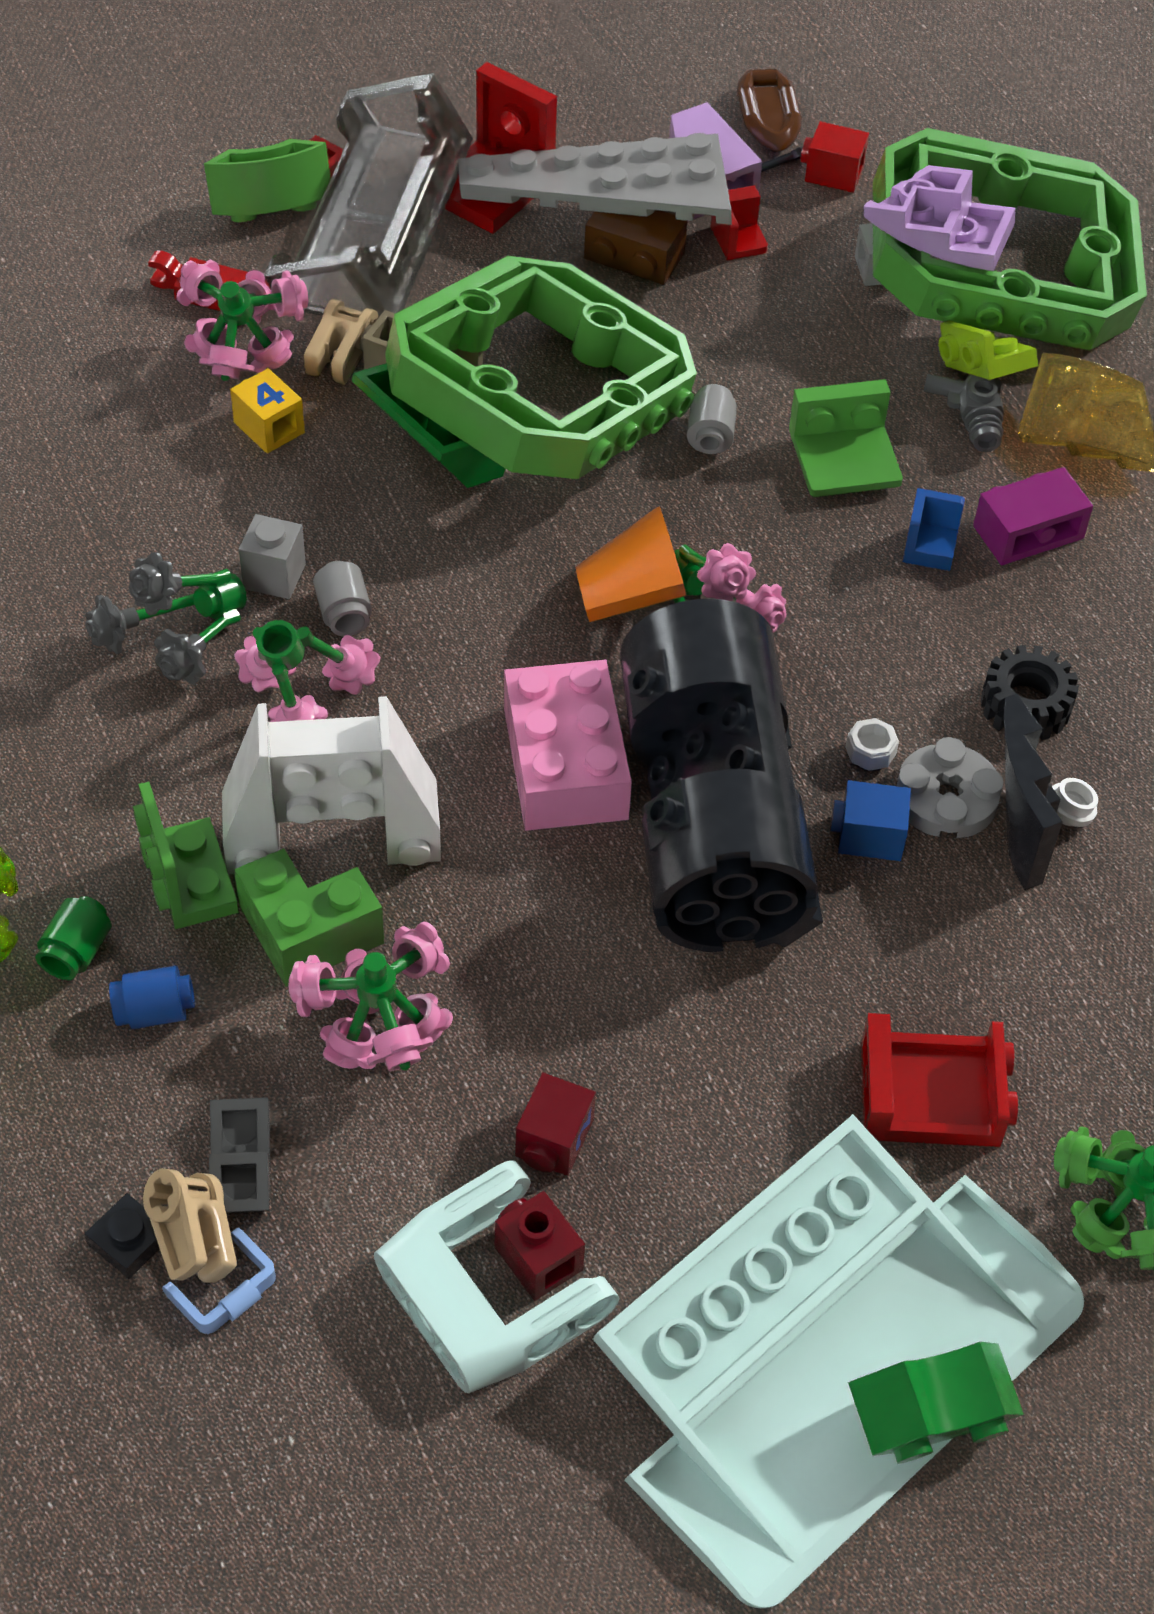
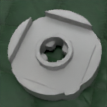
M946 737L938 740L936 745L922 747L910 754L901 765L897 786L911 788L909 823L929 835L939 837L940 831L948 833L958 832L956 838H963L981 832L993 821L1003 787V778L984 756L965 747L962 741ZM940 785L954 786L958 789L959 795L956 796L951 792L944 795L938 792Z

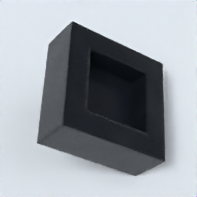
M128 1193L84 1233L87 1245L128 1279L160 1250L150 1218L147 1216L144 1206Z

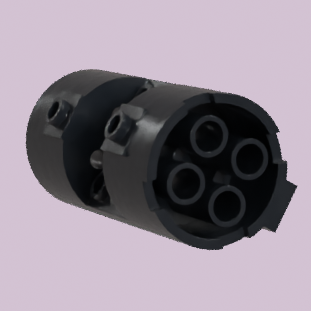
M722 599L688 600L671 604L652 612L634 625L627 633L621 645L620 663L632 748L638 758L647 765L648 771L647 779L650 786L651 800L644 805L645 813L642 819V831L652 908L657 928L663 936L673 943L703 952L723 951L722 942L750 940L755 941V948H761L773 943L787 947L823 923L803 800L795 789L788 750L792 748L772 629L767 620L757 611L743 604Z

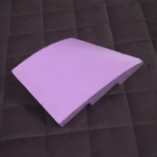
M928 165L916 172L911 179L901 181L893 186L890 197L880 203L871 200L865 203L864 217L882 231L919 251H924L934 257L963 266L994 271L1015 224L1016 208L971 202L973 170Z

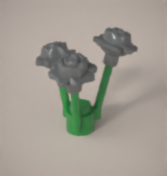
M158 552L151 553L147 558H137L135 560V568L129 573L130 584L128 589L130 595L135 599L136 605L139 607L144 606L145 608L136 610L134 607L120 610L112 603L108 596L96 595L95 608L85 614L87 619L85 626L91 641L95 646H106L109 652L113 651L115 654L122 653V642L126 629L139 626L142 620L195 605L197 611L202 616L217 620L199 635L192 634L188 637L186 634H175L171 630L165 629L161 636L154 640L158 650L155 656V663L161 668L162 674L169 680H185L191 685H195L199 678L206 674V669L202 663V652L206 649V643L225 627L240 622L241 618L238 611L245 607L247 601L244 585L240 578L230 573L228 569L211 574L180 576L177 572H173L172 563L170 561H163L161 554ZM199 586L194 594L174 600L171 598L172 595H176L181 587Z

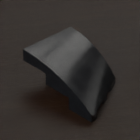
M1016 693L1005 697L1004 706L1007 846L1015 874L1024 890H1028L1043 884L1063 821L1057 814L1061 799L1050 785L1052 773L1036 752L1042 727Z

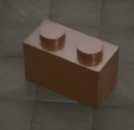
M655 210L647 217L594 211L585 224L584 259L665 285L685 254L688 221L677 220L676 215L661 210Z

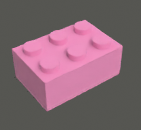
M607 660L505 669L504 712L525 831L629 820L632 782Z

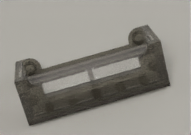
M434 73L347 90L336 117L337 127L346 138L347 143L297 256L293 261L286 253L275 254L264 273L265 280L270 288L274 279L282 278L283 271L289 270L291 276L298 275L299 279L304 281L308 291V307L303 309L305 313L323 316L324 310L331 299L343 301L345 307L363 311L366 308L376 310L378 316L384 310L395 314L404 310L458 178V159L466 158L473 141L472 135Z

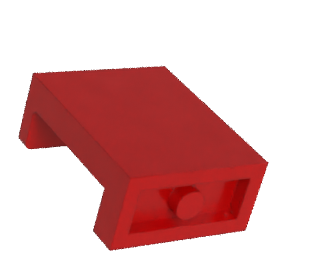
M867 1014L861 1040L863 1126L877 1141L1001 1147L1007 1127L1015 1126L1018 1117L1017 1092L1008 1091L1007 1076H1012L1014 1070L1013 1042H1005L1003 1022L991 1021L986 1036L891 1032L890 1014Z

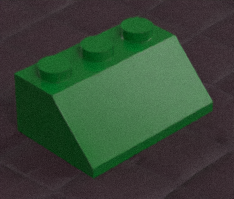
M387 363L353 373L351 381L465 487L470 488L504 476V467L391 393Z

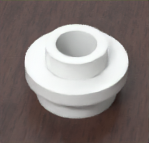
M1066 778L1061 783L1052 786L1061 799L1057 814L1063 821L1062 824L1084 827L1093 821L1097 815L1096 805L1098 804V796L1089 784L1080 779Z

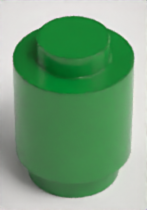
M87 896L66 898L37 942L39 951L35 959L38 965L50 975L62 980H73L77 973L86 971L112 928V923L107 916L105 907L97 900Z

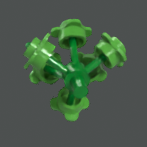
M1080 1126L1077 1132L1069 1131L1066 1137H1062L1059 1140L1054 1153V1169L1056 1172H1060V1187L1068 1189L1071 1182L1091 1185L1096 1178H1104L1114 1187V1194L1117 1197L1113 1203L1101 1198L1092 1199L1088 1204L1083 1201H1076L1070 1208L1076 1219V1225L1072 1229L1075 1238L1092 1252L1101 1253L1105 1251L1108 1256L1114 1259L1138 1258L1141 1270L1154 1271V1145L1145 1149L1135 1143V1137L1131 1132L1119 1130L1111 1135V1144L1102 1153L1101 1140L1089 1137L1087 1127ZM1135 1198L1145 1202V1230L1130 1233L1132 1250H1126L1121 1240L1129 1232L1130 1226L1122 1211Z

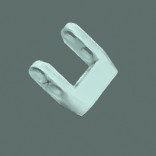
M513 1160L495 1166L422 1210L374 1252L375 1263L385 1283L454 1381L468 1394L525 1371L605 1319L619 1302L618 1294L605 1277L580 1278L506 1326L451 1250L494 1224L506 1206L526 1194L531 1181L519 1164Z

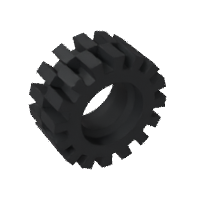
M1026 645L1017 646L1015 655L1009 648L1002 651L1000 658L995 656L991 661L990 668L987 671L981 696V707H985L984 716L987 720L995 717L993 727L1000 731L1004 727L1005 697L1016 694L1011 689L1013 687L1029 686L1038 689L1047 697L1042 700H1030L1019 696L1042 727L1041 740L1050 738L1052 730L1056 734L1060 733L1064 728V724H1068L1078 694L1079 686H1076L1078 681L1076 672L1070 673L1072 665L1067 660L1058 664L1059 654L1052 650L1048 657L1041 655L1043 647L1034 645L1032 653H1027Z

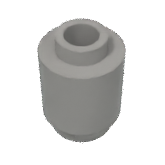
M709 384L700 388L697 394L694 395L689 412L687 440L697 451L706 454H717L726 451L733 444L737 404L729 389L722 385Z
M333 561L326 564L315 574L313 579L323 621L336 635H356L367 628L372 612L361 569L351 562Z

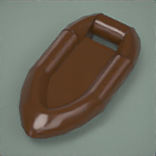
M777 69L748 70L741 76L737 85V97L744 125L761 145L774 152H782L794 143L802 124L795 88L787 76Z

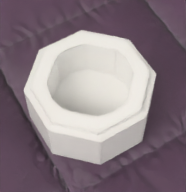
M873 718L855 723L848 733L845 748L852 763L870 771L889 766L897 754L899 740L893 726Z

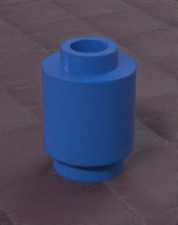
M177 965L123 974L122 980L110 982L109 984L110 1003L116 1026L130 1025V1028L133 1030L185 1021L186 1009L195 1008L190 975L180 976Z

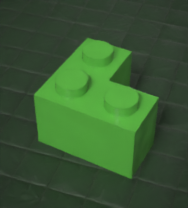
M284 848L234 869L239 906L285 987L289 984V977L296 961H303L305 963L309 955H316L320 962H328L331 966L345 961L346 955L354 949L368 951L384 944L382 906L358 867L307 888Z

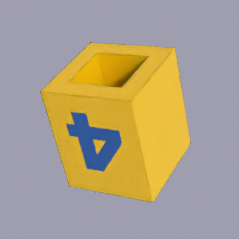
M269 368L230 388L234 423L267 454L305 433L302 398Z

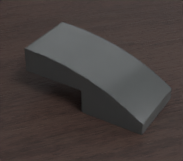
M268 1097L210 1100L211 1154H209V1174L217 1177L223 1187V1201L226 1214L269 1212L270 1101Z

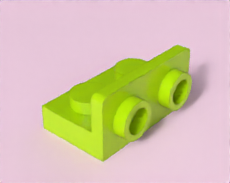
M950 320L940 323L941 337L939 338L938 346L946 367L991 380L1038 366L1036 348L1018 343L1017 338H999L992 331L982 330Z

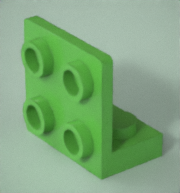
M886 379L794 389L789 432L812 497L895 488L902 485L903 476L885 429L891 393Z
M150 782L138 784L142 804L134 805L132 808L140 835L138 839L146 869L150 868L153 878L151 883L159 912L169 909L175 930L239 913L237 899L210 817L164 828Z

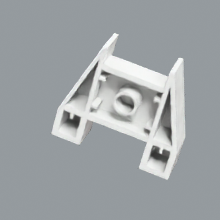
M387 696L378 697L379 716L268 722L266 703L257 704L222 790L223 848L228 874H235L234 869L279 851V823L281 822L304 824L314 820H363L368 817L385 816L388 865L405 864L416 866L426 862L441 861L436 778Z

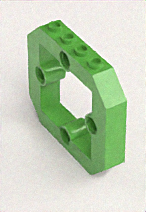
M926 128L885 147L873 179V201L876 203H880L890 197L893 186L901 181L911 179L916 172L931 165L973 170L972 196L978 197L981 204L1013 208L1022 206L1080 218L1081 231L1064 265L1065 276L1078 287L1034 279L1033 276L1018 269H1006L1001 272L989 271L930 258V254L919 251L895 239L873 224V277L916 316L940 321L950 320L975 328L1085 350H1092L1131 328L1147 296L1138 200L1095 163Z
M506 256L394 314L385 352L391 393L510 472L579 479L595 468H602L609 459L623 450L629 451L637 441L646 435L657 433L671 419L676 416L678 418L682 417L693 402L694 394L691 390L697 375L686 336L680 331L569 263ZM524 312H528L572 340V353L580 362L593 367H608L612 365L630 378L606 382L600 396L564 418L557 420L516 393L518 381L510 371L495 365L475 367L453 353V351L456 349L470 353L486 351L490 347L495 328Z

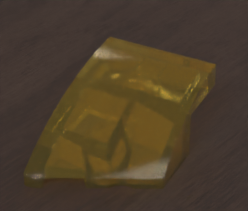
M1043 353L1017 432L1022 443L1066 446L1071 456L1116 460L1120 469L1154 472V424L1150 416L1149 402L1144 384L1122 372L1095 362L1066 355Z

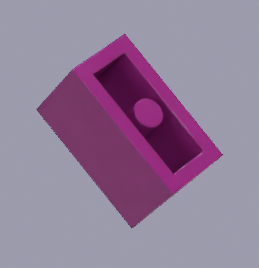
M1061 467L1046 473L1034 474L1027 479L1005 486H996L981 493L973 527L1002 566L1084 539L1093 504L1066 468Z

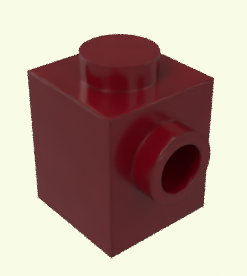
M544 1190L529 1200L520 1198L513 1201L502 1210L498 1219L495 1220L494 1248L534 1301L583 1271L585 1243Z

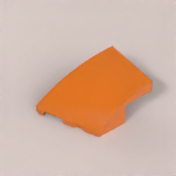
M660 506L650 511L575 567L589 622L686 596L682 576Z

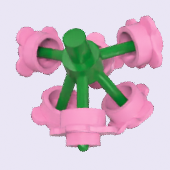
M192 260L187 261L181 268V289L177 292V301L184 306H188L191 302H195L200 306H209L218 300V306L221 311L218 319H199L195 325L196 331L194 334L187 335L184 340L186 349L192 353L196 352L201 357L199 363L212 366L211 375L221 377L223 381L239 379L240 371L259 373L266 368L277 369L284 365L292 356L289 347L290 342L294 339L293 333L290 330L280 331L274 326L261 329L258 324L261 321V316L268 310H275L279 317L294 316L296 321H302L304 318L303 309L308 307L309 302L308 291L304 281L300 280L298 275L291 276L289 270L283 271L282 278L272 281L270 290L264 282V274L260 271L252 270L246 274V279L238 284L234 281H227L223 284L219 274V265L215 261L208 260L205 264H197ZM246 324L254 334L248 344V350L255 358L251 365L246 364L248 351L235 348L237 346V326Z
M421 922L414 929L402 926L395 931V942L392 947L394 962L392 964L386 962L383 954L379 952L367 954L362 949H354L346 955V967L339 978H336L332 966L328 962H320L316 955H309L305 963L303 961H296L289 977V994L292 1001L296 1003L298 1014L301 1017H309L312 1009L322 1010L323 1008L331 1007L335 998L339 1000L349 999L358 1004L353 1018H339L333 1025H327L321 1029L320 1037L326 1043L323 1056L329 1062L347 1069H354L359 1066L364 1069H372L376 1064L386 1062L388 1071L399 1069L406 1071L411 1065L421 1060L419 1053L433 1045L434 1041L441 1036L443 1030L449 1028L453 1015L448 1009L439 1008L437 1005L438 999L434 994H414L406 998L396 987V975L400 972L410 978L419 979L430 971L443 974L449 969L450 961L448 956L443 953V943L436 929L430 923ZM392 1001L398 1006L395 1013H393L390 1004ZM380 1010L386 1031L376 1036L373 1028L365 1023L368 1014H373ZM373 1046L375 1048L376 1054L372 1053Z

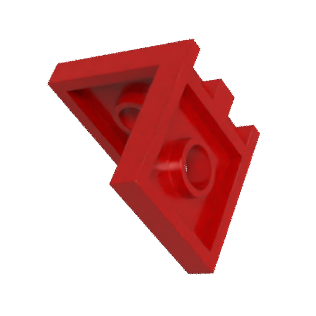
M485 62L476 70V141L424 185V199L492 234L498 231L534 198L520 197L519 200L513 203L462 199L458 159L469 158L476 154L490 156L511 154L519 150L542 151L556 149L557 96L489 62Z

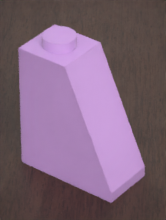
M708 102L671 115L669 138L687 137L694 133L718 134L728 190L755 185L759 192L762 160ZM694 214V218H693V219L702 217V216H704V215H702V214Z

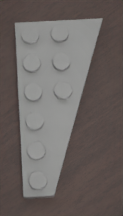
M694 133L687 137L666 139L651 137L644 141L625 143L609 141L594 146H562L558 149L542 151L519 150L511 154L490 156L476 154L469 158L458 159L462 199L513 203L519 200L520 197L540 199V206L556 208L558 201L578 202L580 210L647 217L655 210L675 212L677 220L692 221L694 214L716 216V223L732 225L731 205L718 134Z

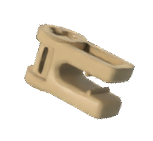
M331 299L304 353L306 374L311 376L320 375L325 365L330 362V357L333 354L334 357L331 361L333 380L336 383L345 385L363 357V351L360 349L363 331L368 325H373L379 318L378 312L369 308L363 311L345 307L343 301Z
M161 1168L149 1177L145 1185L143 1195L144 1209L150 1218L171 1280L183 1281L197 1273L202 1282L215 1283L226 1277L237 1265L223 1201V1187L219 1179L213 1174L195 1173L189 1177H184L178 1170Z

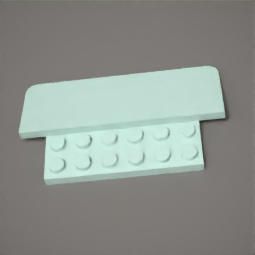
M852 1114L594 1336L593 1340L674 1434L624 1481L741 1602L760 1609L773 1607L790 1595L952 1440L948 1439L931 1444L933 1453L906 1463L897 1464L894 1453L872 1456L848 1382L902 1361L936 1356L977 1342L999 1344L1011 1380L1013 1381L1079 1318L1084 1306L1082 1290L1072 1275L1036 1237L966 1175L933 1203Z

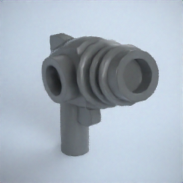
M933 374L927 375L924 392L947 397L949 408L960 409L964 426L968 430L969 439L975 449L981 452H990L1001 445L1004 411L1000 396V380H987L972 374L965 381Z

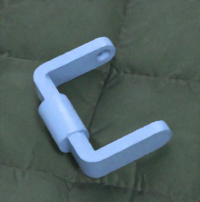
M238 1227L231 1232L232 1240L261 1271L250 1280L246 1279L218 1302V1306L204 1316L172 1282L169 1281L162 1287L168 1299L203 1334H211L228 1320L234 1321L262 1298L261 1293L268 1289L276 1279L272 1260Z

